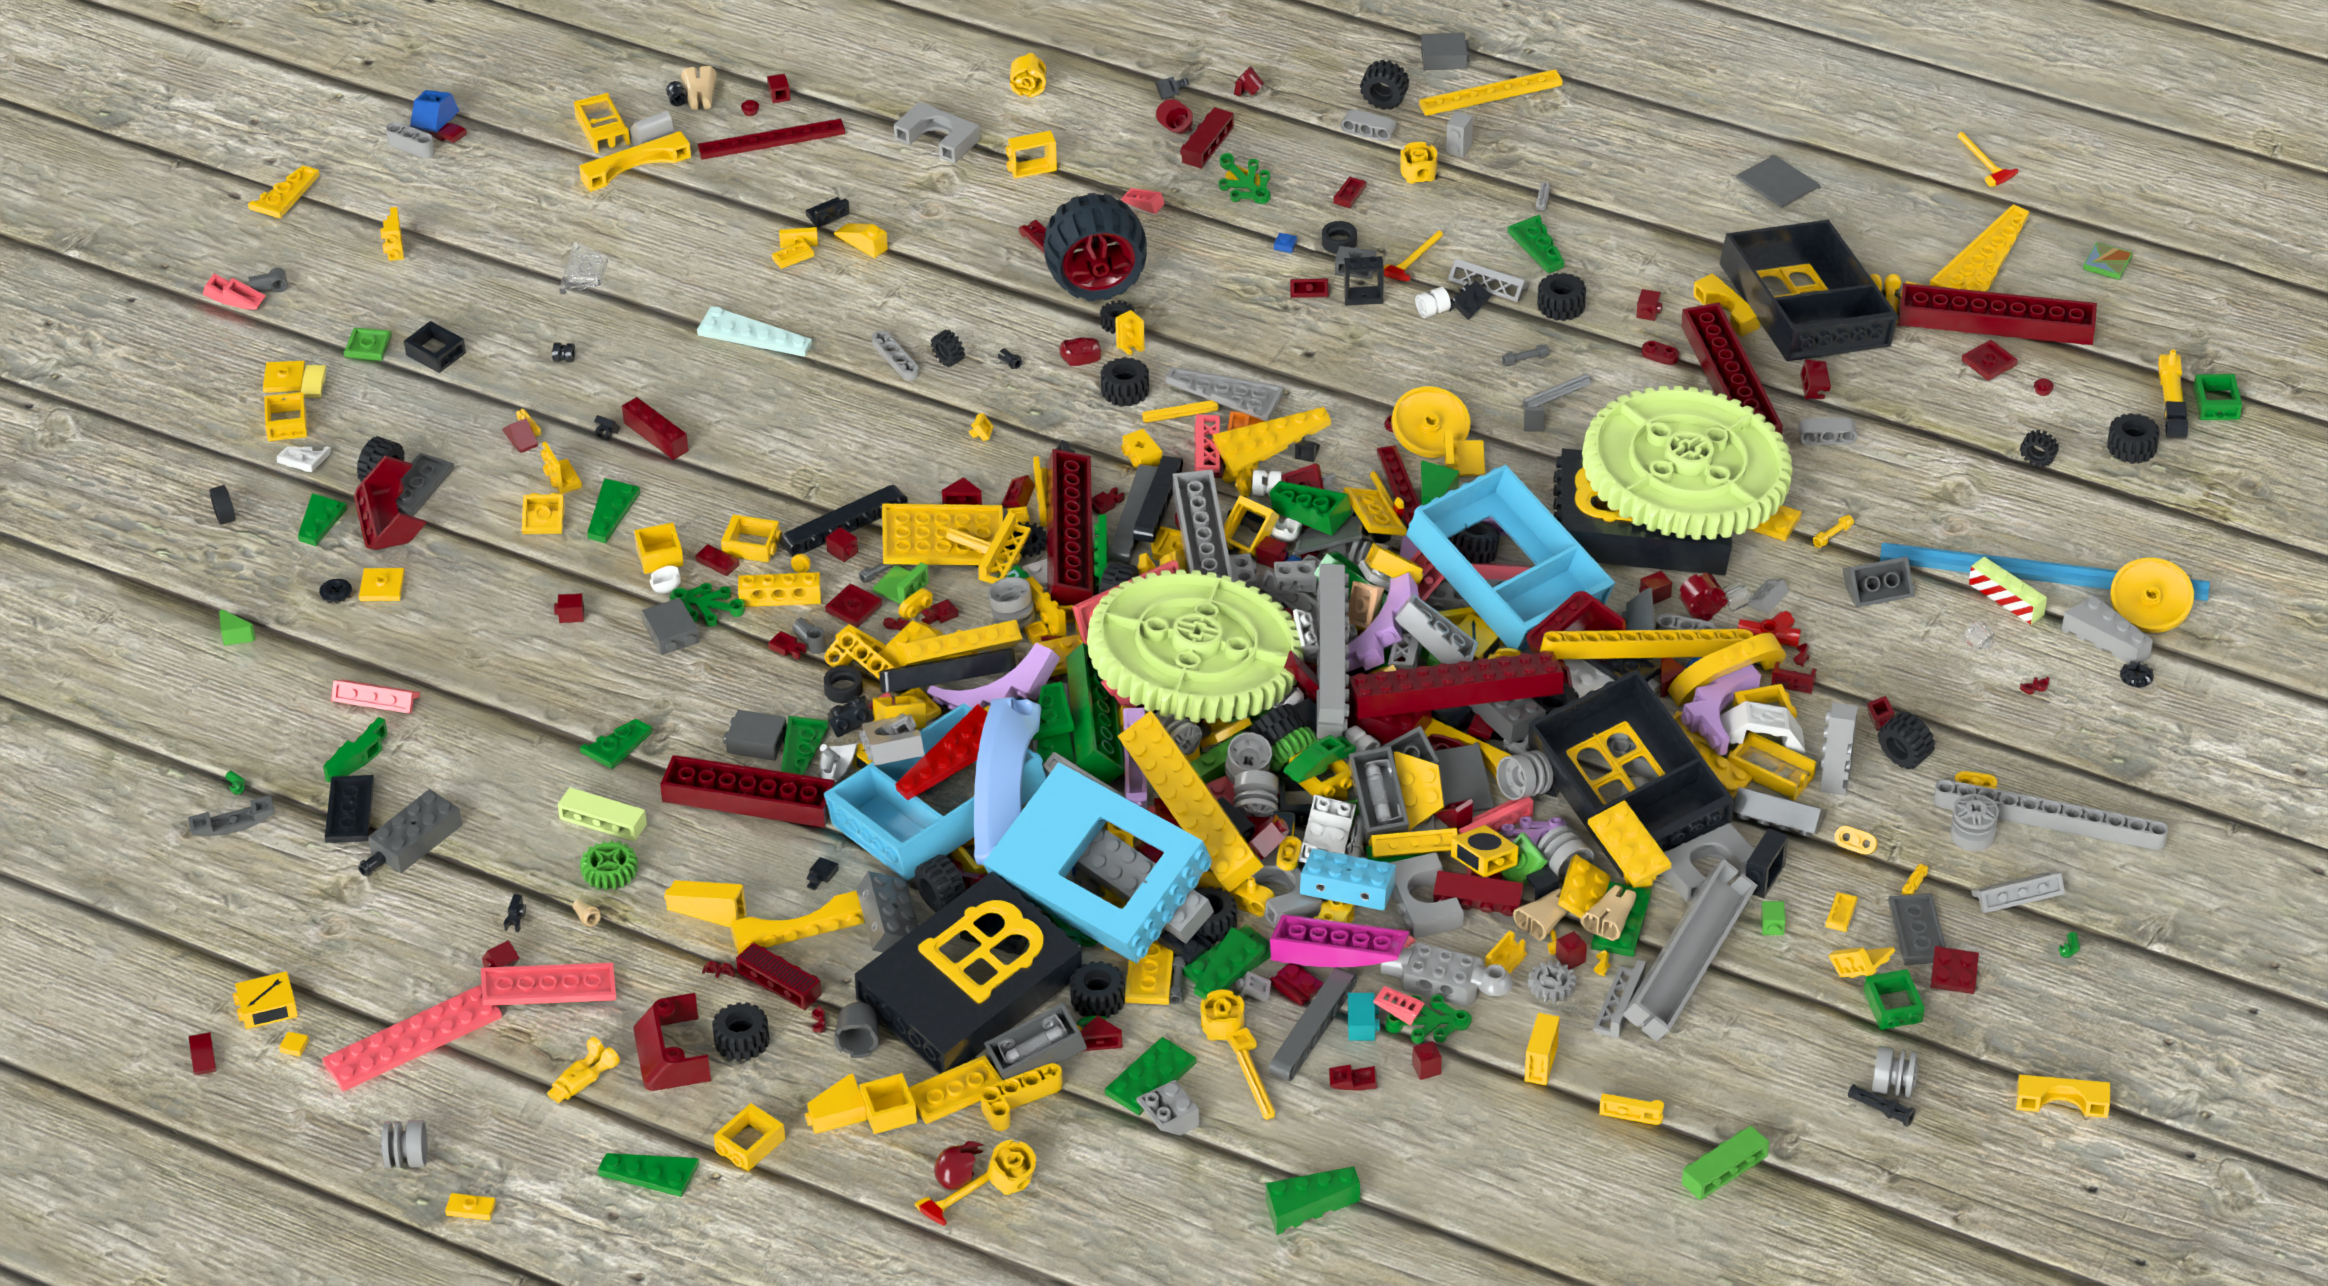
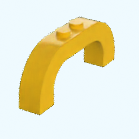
M1763 633L1711 653L1693 663L1674 679L1668 692L1676 705L1680 707L1693 701L1697 687L1707 686L1722 676L1756 662H1760L1765 671L1774 667L1776 661L1780 662L1781 665L1785 660L1786 653L1774 634Z

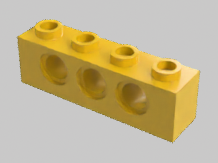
M820 572L738 575L739 599L745 602V607L821 604Z

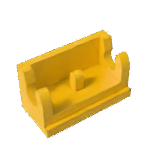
M1132 310L1116 317V347L1118 349L1121 348L1129 355H1132V350L1129 348H1135L1139 352L1145 350L1144 320Z
M1509 930L1486 955L1485 967L1498 964L1511 974L1527 956L1525 940L1522 938L1518 944L1515 941V933Z

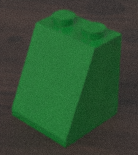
M1424 460L1421 461V505H1426L1434 498H1440L1448 491L1459 488L1458 470Z

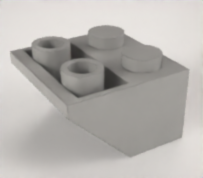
M1176 1080L1137 1097V1102L1162 1131L1180 1136L1199 1127V1108Z

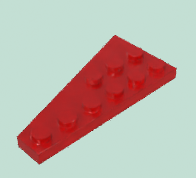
M977 704L895 784L896 790L905 799L910 800L977 761L982 731L988 712Z

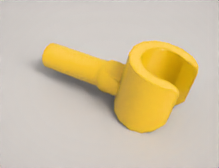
M1552 930L1550 932L1552 942L1547 943L1550 955L1556 953L1557 937L1555 930Z

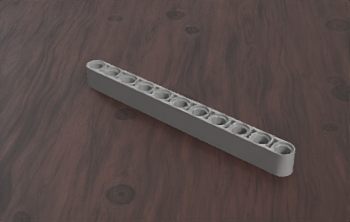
M1939 780L1935 787L1934 803L1938 807L1953 810L1955 802L1964 795L1980 794L1992 799L1997 804L1999 809L1998 819L2153 850L2163 849L2167 841L2168 826L2160 821L1951 780Z

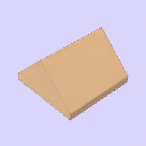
M1353 581L1347 614L1349 616V623L1366 629L1371 625L1380 613L1384 587Z

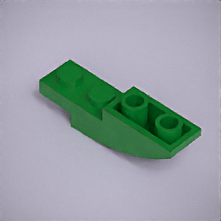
M378 717L355 742L347 740L337 749L336 753L323 766L326 782L330 783L332 776H348L359 770L383 750L381 741L388 734L385 719Z
M1330 734L1301 752L1284 768L1283 772L1289 775L1292 780L1298 783L1326 772L1329 764L1346 758L1351 753H1355L1357 747L1342 736L1335 738Z

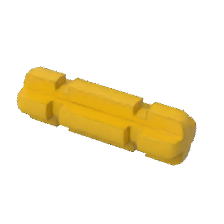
M525 409L516 412L519 421L527 418L535 438L541 435V428Z
M1922 863L1917 865L1915 871H1913L1903 886L1902 895H1913L1915 893L1914 891L1917 890L1928 873L1927 865Z

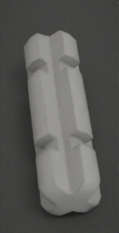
M1542 182L1540 185L1538 200L1536 201L1537 210L1544 211L1546 209L1551 189L1549 182Z

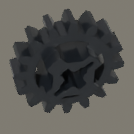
M1029 521L1025 524L1018 522V525L1031 528V533L1020 551L1022 558H1025L1026 555L1033 557V553L1039 555L1040 550H1045V545H1047V532L1043 531L1042 526L1037 527V523L1029 525ZM1017 531L1013 532L1015 538L1024 534ZM1014 544L1006 546L1005 548L1013 550L1016 547L1014 546Z

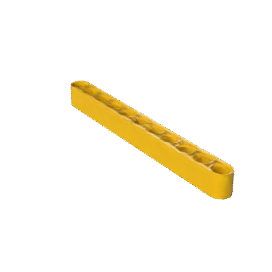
M1746 629L1550 631L1544 634L1540 652L1553 651L1557 659L1705 657L1754 635Z

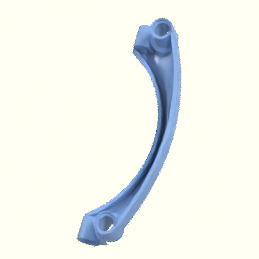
M1014 697L992 699L984 723L977 758L974 794V856L977 865H983V862L1022 812L1021 793L1024 760L1031 739L1039 731L1041 706L1028 699L1016 700Z

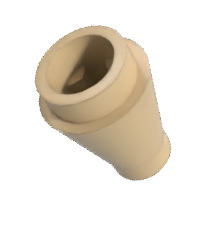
M578 899L573 903V909L583 925L592 927L598 924L601 918L598 908L584 902L582 899Z

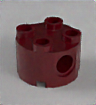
M1703 572V575L1698 576L1695 574L1684 581L1679 590L1681 592L1679 598L1693 618L1710 621L1716 613L1727 605L1728 600L1714 576Z

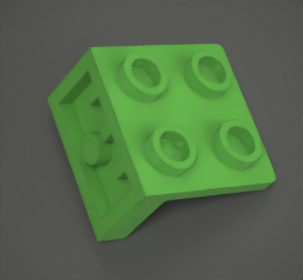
M921 562L911 571L896 565L873 587V592L901 604L905 599L929 583L928 565Z

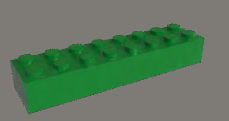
M1082 643L1066 657L1071 714L1075 729L1073 736L1076 764L1079 768L1109 785L1125 771L1122 742L1118 738V735L1121 734L1118 703L1115 697H1112L1101 684L1103 679L1098 676V670L1092 665V659L1088 654V645Z

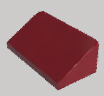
M1328 278L1290 279L1291 298L1329 297Z
M1028 475L1011 480L1001 504L1002 508L1010 509L1027 506L1035 488L1034 482Z
M1292 650L1289 651L1284 668L1294 674V678L1308 692L1319 690L1316 674Z

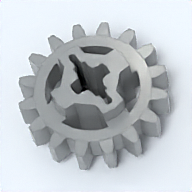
M1549 960L1547 965L1540 962V967L1533 966V972H1529L1528 987H1531L1530 992L1531 994L1536 993L1537 999L1544 997V1002L1552 999L1553 1003H1556L1557 998L1564 1001L1565 996L1571 997V991H1575L1576 976H1574V970H1568L1567 964L1560 966V961L1552 964V961Z

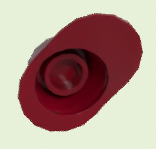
M1168 99L1158 106L1156 118L1165 128L1177 134L1192 131L1193 113L1184 104L1175 99Z

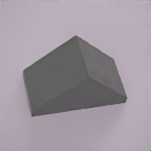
M1545 407L1524 408V431L1544 432Z

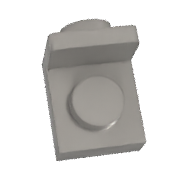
M1247 971L1244 977L1239 978L1236 982V996L1243 997L1247 994L1265 1002L1269 997L1271 981Z

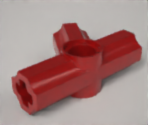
M1786 610L1778 613L1772 619H1766L1762 622L1739 619L1738 629L1749 630L1754 636L1772 633L1780 644L1798 647L1801 629L1791 628L1795 620L1791 613Z

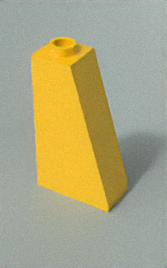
M674 880L671 887L667 888L664 894L667 910L731 928L730 921L745 918L747 915L744 886L741 884Z

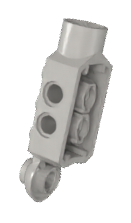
M1419 942L1409 949L1403 947L1398 960L1381 963V973L1401 978L1404 991L1430 998L1438 994L1444 998L1445 1002L1465 1007L1474 1003L1478 989L1489 996H1501L1508 993L1513 987L1511 975L1501 965L1493 964L1484 967L1481 958Z

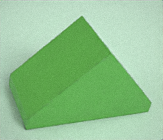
M223 609L219 611L224 646L252 642L256 639L253 624Z

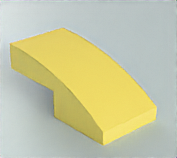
M326 365L306 366L301 388L304 398L322 397Z

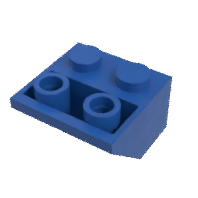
M425 90L414 100L410 127L417 130L438 132L459 112L452 94Z

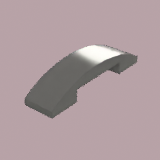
M268 795L250 800L251 807L210 817L209 812L188 817L190 832L192 835L217 836L250 828L275 813L272 796Z

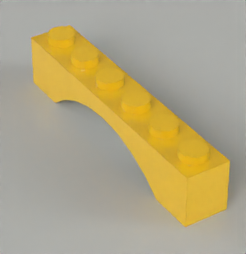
M679 131L579 165L581 181L592 192L606 187L617 175L632 167L654 162L676 163L691 158L690 143L682 132Z
M1017 620L905 643L898 648L896 655L900 667L937 661L974 651L1000 650L1015 647L1022 640Z
M1432 718V723L1425 730L1427 737L1431 734H1440L1458 740L1464 746L1474 745L1475 742H1478L1484 767L1490 771L1496 782L1499 761L1504 757L1512 756Z
M852 891L835 895L822 908L799 918L765 920L750 916L730 921L736 950L738 954H741L753 942L765 948L863 924L864 916L857 892Z

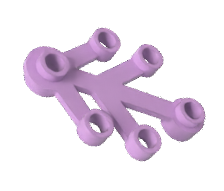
M1524 816L1519 819L1522 829H1514L1513 824H1504L1501 830L1502 835L1506 837L1519 836L1521 832H1524L1537 847L1541 835L1543 838L1552 829L1566 825V821L1559 817H1553L1547 822L1532 821L1531 817Z

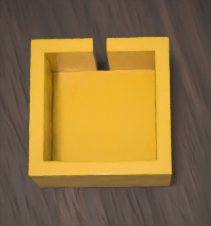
M673 522L634 530L636 549L644 574L653 573L666 566H684L682 548Z
M914 695L894 696L895 705H892V697L873 698V722L894 718L903 713L905 715H912L917 726L915 731L919 730V728H926L925 702Z
M903 1073L859 1084L860 1093L866 1107V1116L873 1134L917 1123L916 1105L910 1090H908Z

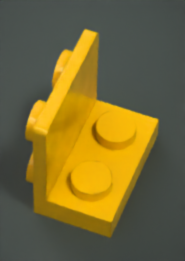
M1445 430V467L1458 470L1459 476H1480L1485 474L1483 440H1457V438H1453V430Z
M542 442L543 450L540 453L545 462V465L542 467L545 476L550 477L551 486L556 488L559 494L582 488V482L569 460L566 458L557 461L547 442Z
M1862 947L1834 950L1828 956L1840 977L1855 978L1860 975L1871 976L1876 973L1877 968L1881 964L1890 960V956L1895 952L1894 947L1865 950Z

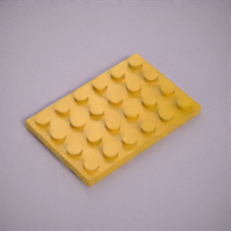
M882 504L883 564L919 565L922 562L926 565H979L985 553L948 540L946 538L947 531L953 528L992 542L1003 523L1002 505ZM998 560L1000 565L1004 564V560Z

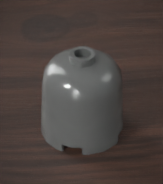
M853 1002L847 1004L841 1009L837 1019L834 1044L840 1053L842 1051L848 1053L851 1058L870 1056L879 1042V1015L867 1003Z

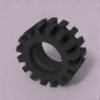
M1118 300V303H1115V301H1111V304L1105 303V306L1103 305L1102 309H1100L1102 329H1105L1106 332L1111 331V334H1114L1116 332L1115 317L1130 310L1135 313L1134 307L1131 304L1127 305L1126 301L1121 303V300Z
M945 329L932 337V343L930 344L933 347L932 352L936 354L934 356L939 358V362H943V365L947 367L955 365L964 359L965 352H963L965 349L961 346L963 343L959 342V337H955V333L949 329Z
M2040 430L2028 432L2020 445L2021 457L2025 456L2024 460H2029L2030 465L2035 463V467H2039V465L2041 467L2049 466L2059 450L2056 438L2052 439L2053 435H2046V431L2041 433ZM2034 446L2041 447L2044 451H2040Z

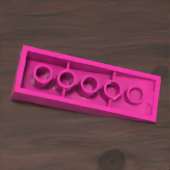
M1282 914L1270 938L1271 960L1318 967H1357L1398 960L1409 936V931Z

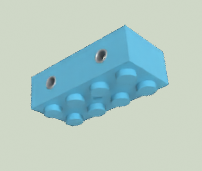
M1312 849L1301 872L1300 894L1384 911L1395 886L1396 865L1348 856L1342 853L1327 852L1322 849Z

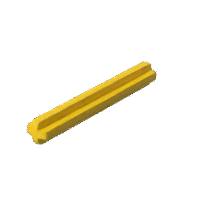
M1209 400L1142 412V420L1144 423L1215 412L1218 411V403Z
M950 528L946 534L948 540L986 553L991 542ZM1020 553L1017 559L1015 560L1014 564L1019 563L1021 557Z
M1245 1049L1238 1051L1237 1060L1264 1119H1273L1275 1117V1109L1249 1052Z

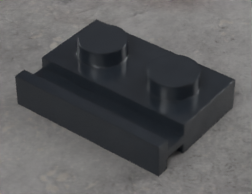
M1165 930L1160 934L1157 941L1168 950H1172L1177 956L1182 957L1190 965L1203 955L1206 950H1210L1212 945L1209 940L1197 932L1187 943H1184Z

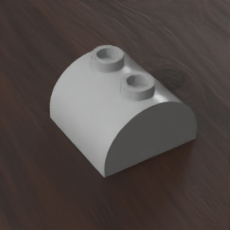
M665 111L635 122L629 129V138L634 146L673 134L674 128L669 112Z

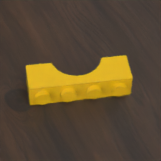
M1713 273L1694 282L1693 296L1703 305L1719 302L1721 307L1731 312L1730 324L1738 335L1743 337L1760 328V322L1749 304Z
M2019 1075L2016 1110L2039 1112L2050 1101L2064 1100L2077 1105L2082 1110L2084 1116L2108 1118L2110 1083Z

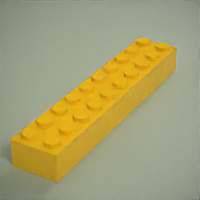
M1149 711L1118 735L1122 744L1182 829L1204 842L1212 859L1210 869L1229 892L1233 891L1264 867L1162 722L1152 711Z

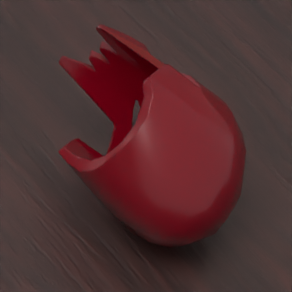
M967 1141L964 1145L945 1148L937 1157L934 1165V1174L937 1182L948 1190L960 1189L971 1182L974 1176L972 1170L976 1161L973 1155L983 1153V1150L978 1149V1146H984L983 1144Z

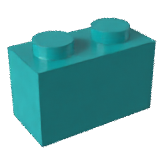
M1348 993V1041H1375V1032H1379L1380 1025L1379 1018H1375V1015H1379V1006L1373 1002L1374 993Z

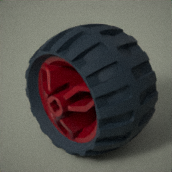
M1087 193L1084 196L1071 198L1069 202L1057 208L1055 215L1051 216L1046 227L1043 245L1047 267L1055 281L1076 298H1085L1087 301L1112 299L1111 297L1125 293L1131 285H1134L1140 277V272L1144 269L1147 257V240L1144 228L1137 215L1126 203L1120 199L1116 200L1109 194ZM1076 249H1083L1081 251L1074 252Z

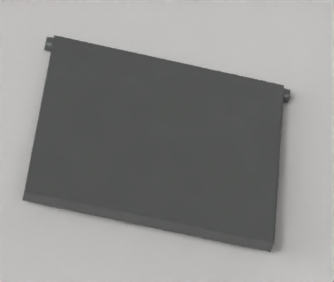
M1771 155L1770 158L1736 176L1738 180L1781 208L1817 188H1821L1820 184L1775 155Z
M1358 516L1348 518L1333 536L1314 528L1303 529L1298 537L1293 556L1360 540L1363 538L1364 525Z
M1475 742L1474 745L1435 751L1440 762L1437 765H1439L1444 806L1451 802L1472 799L1473 812L1495 808L1478 742Z

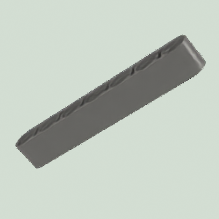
M1139 464L1111 544L1109 561L1125 564L1131 563L1138 543L1137 540H1133L1134 526L1158 468L1157 466Z
M1339 967L1333 969L1273 1057L1269 1066V1074L1289 1082L1292 1081L1347 1000L1348 993H1351L1355 988L1358 978L1357 974Z

